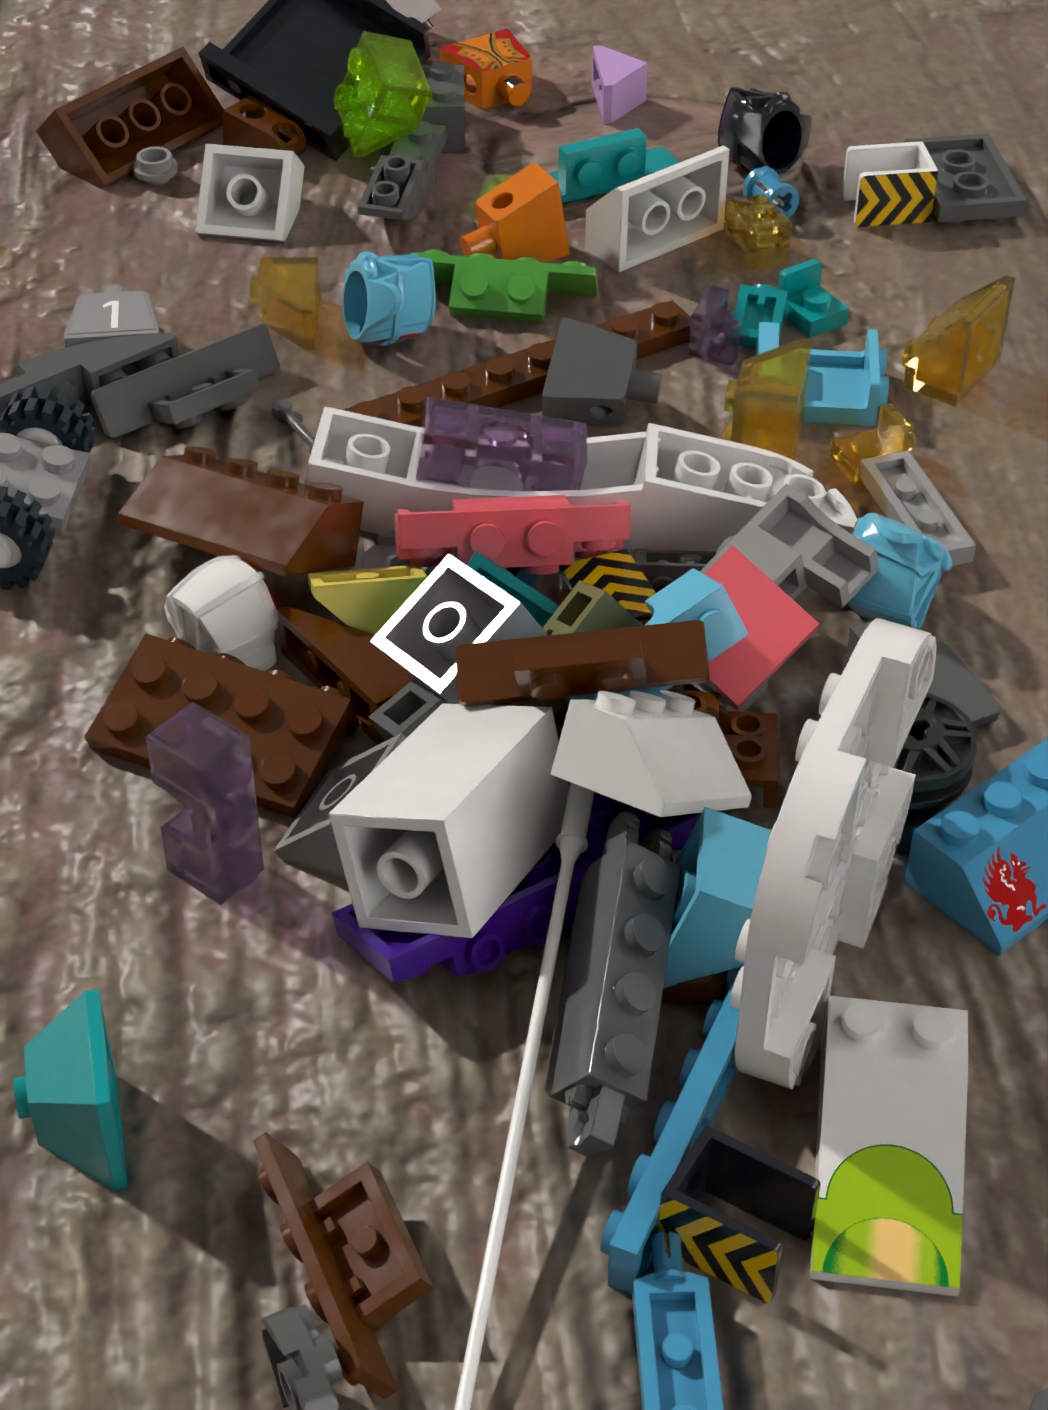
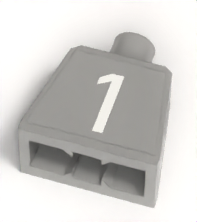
M110 285L103 293H90L79 296L64 333L65 347L120 336L159 333L148 293L145 291H129L122 285Z

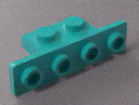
M639 128L559 146L558 171L548 174L559 182L562 203L569 201L578 202L587 199L589 196L611 192L619 186L680 162L665 147L646 150L647 136Z

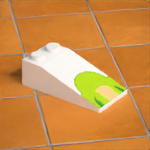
M829 996L821 1044L815 1178L820 1181L821 1186L812 1232L810 1279L958 1297L961 1274L968 1087V1010Z

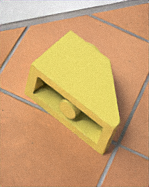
M420 564L308 573V585L314 598L347 626L376 635L428 576Z

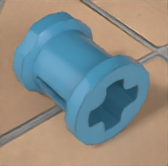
M768 166L756 168L745 179L743 196L749 203L761 206L762 213L768 220L782 222L788 219L797 209L800 200L798 191L792 185L779 181V175L773 168ZM758 182H761L767 188L766 192L757 186ZM776 196L784 202V206L778 204L774 198Z

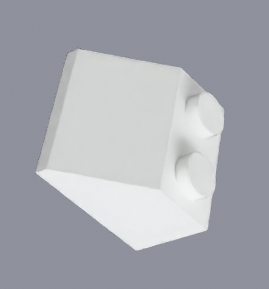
M205 144L195 233L197 235L285 243L300 209L304 164L294 151Z

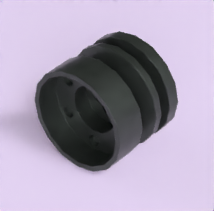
M930 693L926 694L896 763L892 767L916 775L903 833L895 853L909 855L913 830L968 793V784L971 781L972 768L977 753V732L970 718L952 702Z

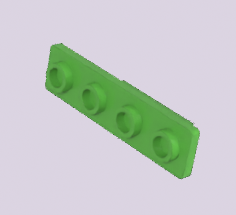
M436 249L426 250L424 253H410L419 254L420 258L424 257L432 260L435 283L452 285L449 311L450 315L544 323L548 293L597 296V269L578 261L553 264L542 263L531 257L505 260L495 259L493 256L483 253H475L470 256H456Z

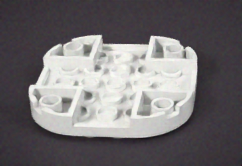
M880 618L874 619L859 639L842 675L835 673L829 675L819 704V714L821 715L819 721L808 719L804 724L795 755V760L799 763L788 787L777 821L768 839L751 919L748 918L744 923L735 950V961L744 963L736 977L729 1003L731 1008L739 1010L735 1064L740 1072L792 1090L794 1084L799 1086L808 1074L822 1044L836 956L832 955L838 941L862 949L864 948L889 880L887 877L897 844L901 840L916 775L892 767L896 763L933 681L937 644L936 637L931 636L929 632Z

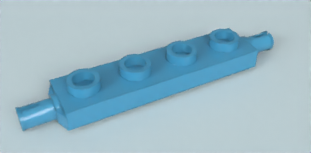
M659 1232L650 1239L654 1273L633 1281L632 1300L642 1410H724L708 1278L683 1271L682 1241L677 1233H668V1257H666L664 1232Z

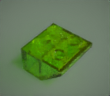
M363 31L357 48L354 47L349 54L347 74L343 84H339L335 90L334 108L338 110L343 124L344 135L348 138L355 157L363 158L417 130L432 91L411 40Z

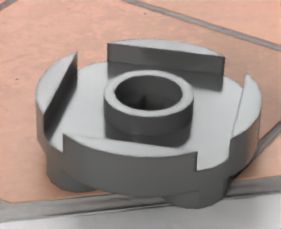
M304 1304L297 1308L291 1306L263 1317L261 1322L266 1328L261 1330L263 1343L283 1407H289L290 1410H350L347 1405L339 1407L332 1384L343 1380L341 1366L333 1344L327 1334L319 1336L307 1305Z

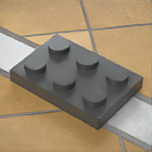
M989 134L905 139V143L923 141L938 169L932 210L938 222L959 224L965 220L989 219L1002 221L1008 217L1025 216L1027 199Z

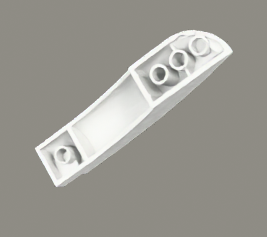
M324 406L305 478V485H310L312 482L339 485L343 487L342 495L364 501L360 530L376 534L395 530V514H397V509H409V512L453 511L452 499L565 495L571 506L614 504L615 500H627L630 504L631 540H623V549H627L634 560L635 549L716 552L725 539L735 536L785 484L808 496L826 516L850 534L857 521L850 504L836 488L826 492L824 486L812 478L813 470L790 458L758 447L648 423L646 432L600 437L557 439L502 438L430 430ZM611 550V551H608V553L615 552V551H619V550ZM573 552L574 562L583 560L576 558L575 552Z

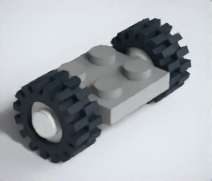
M35 386L26 387L24 394L20 391L16 392L11 400H8L0 417V582L3 590H12L15 582L19 588L26 587L30 579L35 581L39 577L53 545L55 534H63L89 471L90 452L96 436V427H91L94 419L91 413L81 415L85 405L79 399L70 404L67 402L70 393L61 390L59 397L52 395L53 387L43 386L40 394L37 393Z

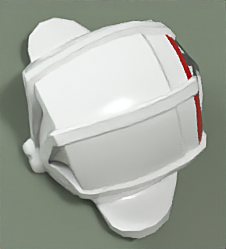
M238 555L219 556L203 563L189 573L166 596L167 600L164 608L168 622L172 625L177 637L191 644L196 650L215 656L220 653L230 654L240 659L246 666L262 671L268 670L277 662L274 641L275 631L279 628L277 610L279 609L276 600L264 579L263 573L247 562L242 561Z

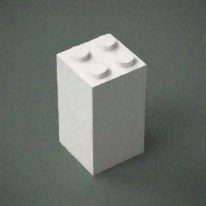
M442 703L329 812L359 928L473 938L555 843L556 837L561 833L569 785L568 781L550 775L559 744L552 707L504 705L464 707L461 704Z

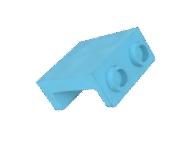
M759 322L755 368V420L875 426L878 406H887L889 377L885 376L887 348H879L878 330L867 329L865 349L861 352L779 348V323Z

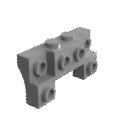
M785 484L735 536H730L721 543L715 556L700 572L704 574L731 546H734L793 600L808 586L843 608L878 572L879 565L875 548L837 525L808 496ZM767 681L737 711H746L768 687ZM706 682L683 684L685 690L715 692ZM719 696V710L736 711Z

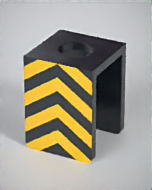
M706 1125L661 1192L658 1233L664 1232L666 1252L668 1233H677L682 1241V1261L765 1303H771L777 1289L783 1250L782 1244L699 1202V1200L707 1192L806 1241L813 1232L821 1183L817 1178Z

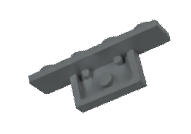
M257 324L97 388L91 392V397L105 436L108 438L119 437L153 422L174 424L176 429H183L204 420L202 413L218 407L219 411H225L245 404L247 402L245 395L262 389L259 378L278 371L280 363L267 325Z

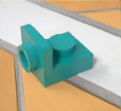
M815 258L781 270L777 289L788 291L786 320L809 338L847 325L849 308L820 286L822 263Z
M740 284L730 330V344L757 348L759 322L779 323L780 339L782 324L785 323L787 314L788 291L777 290L773 286L766 284L755 286Z

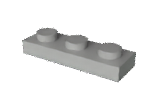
M909 450L861 459L859 477L887 518L905 524L936 540L951 555L953 560L952 566L973 562L976 544Z

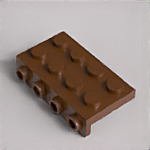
M145 633L84 738L90 749L296 819L312 795L342 736H354L360 723L352 700L338 689L329 686H322L318 689L299 683L292 676L280 670L272 669L265 672L246 666L240 659L230 654L220 653L215 656L196 650L188 642L176 637H170L165 640Z

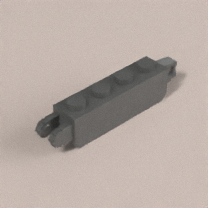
M627 810L626 812L619 811V814L611 821L608 833L606 834L607 839L605 840L602 857L590 864L581 879L544 1090L549 1097L570 1106L567 1148L588 1158L595 1157L598 1152L607 1151L613 1147L617 1130L621 1125H625L629 1111L647 1101L681 866L670 861L671 845L673 844L671 833L660 827L659 829L652 828L651 832L644 838L643 843L638 845L640 819H638L639 816Z

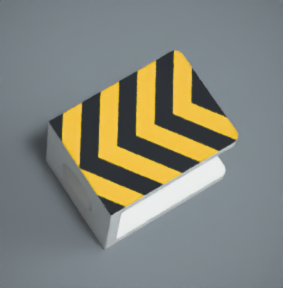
M923 141L848 147L846 151L842 197L846 201L856 200L854 214L856 227L931 222L938 169Z

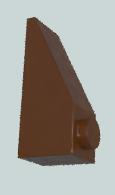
M289 606L277 610L281 653L319 689L322 686H329L347 695L352 700L360 723L359 728L377 745L385 742L368 717L412 680L370 642L375 634Z

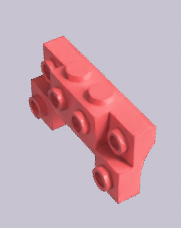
M565 495L452 499L453 511L409 512V509H397V514H395V539L398 560L408 559L409 565L420 564L421 567L438 566L442 562V558H445L448 554L467 565L475 551H477L501 568L525 567L526 573L546 575L559 572V565H574L573 552H575L576 558L587 559L607 554L611 550H623V540H631L630 504L627 500H615L614 504L571 506Z

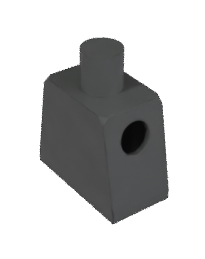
M562 317L542 393V423L549 425L618 427L624 423L629 399L658 404L663 374L636 370L638 343L634 339Z

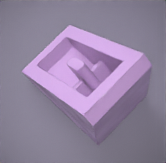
M598 45L593 46L592 87L603 124H610L646 101L648 63Z

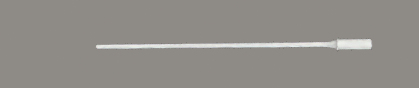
M570 783L561 833L556 837V846L560 849L561 867L454 1410H470L573 868L579 855L586 851L588 847L586 835L594 791L574 783Z

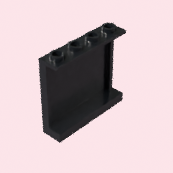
M268 0L223 49L209 41L199 52V56L208 81L238 100H242L250 95L286 115L287 118L300 126L306 137V143L337 161L431 57L428 32L425 26L416 18H407L397 12L386 0Z

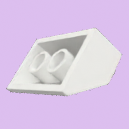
M723 145L612 190L586 209L585 249L620 273L723 230L729 148Z
M598 691L596 699L570 700L550 775L659 817L702 813L704 807L716 811L748 808L752 797L716 718L694 710L696 702L694 699L670 691H660L658 696L639 691H630L628 697L612 692Z

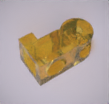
M763 194L740 202L734 199L726 200L725 228L729 237L735 239L744 250V262L748 268L756 270L789 264L791 221Z

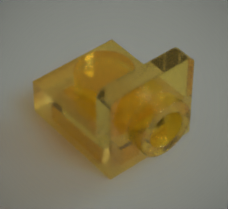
M892 403L881 405L877 429L860 431L852 435L832 439L830 456L853 485L863 483L859 477L861 459L908 450L911 453L916 443L915 431L911 422L905 419Z

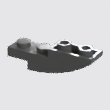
M426 121L403 122L389 155H381L358 205V215L409 220L421 210L437 180L436 164L446 143V126L434 125Z
M172 333L120 336L65 347L17 363L18 377L0 384V417L8 400L10 401L12 396L18 391L24 394L26 387L35 386L38 394L41 393L43 386L53 387L52 395L59 397L61 390L70 393L67 402L73 404L79 399L85 406L88 405L97 413L91 397L93 390L179 356L177 337Z

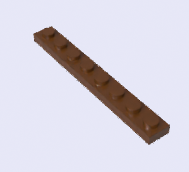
M673 300L660 302L652 307L628 315L618 316L610 321L595 325V327L634 339L638 343L637 360L696 340L698 335V322ZM556 339L537 343L529 348L502 357H495L487 362L460 371L449 372L442 377L415 386L404 387L397 392L370 401L359 402L355 406L343 410L434 430L543 392Z

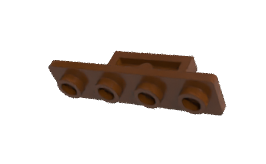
M701 620L458 645L455 649L458 699L464 707L536 699L553 700L565 696L595 694L598 691L620 693L634 689L707 682L710 678L705 626Z
M265 1132L253 1141L263 1166L257 1169V1176L268 1196L281 1207L286 1223L280 1226L281 1235L291 1253L305 1265L311 1280L305 1285L306 1296L318 1316L328 1323L336 1340L333 1347L341 1366L343 1378L354 1387L361 1384L378 1396L386 1399L398 1391V1387L373 1329L434 1288L381 1171L367 1161L315 1196L298 1156Z

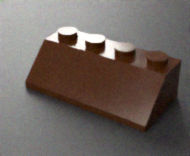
M181 47L55 109L36 130V133L60 169L103 189L134 172L133 165L137 161L136 155L142 149L163 147L173 152L222 126L224 109L185 48Z
M189 446L185 447L183 455L161 456L118 512L117 524L218 556L238 555L242 561L247 562L253 567L281 576H292L355 566L364 501L342 495L343 487L324 482H312L310 485L299 483L300 475L297 473L283 470H268L267 473L257 471L258 463L255 461L240 458H227L225 461L216 459L217 451L213 449Z

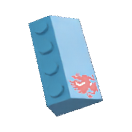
M1048 738L913 830L904 882L998 955L1004 953L1048 920Z

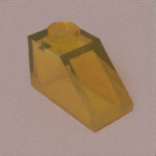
M261 257L259 275L251 276L250 279L251 304L260 306L261 324L267 325L269 329L303 350L315 351L321 300L318 257Z

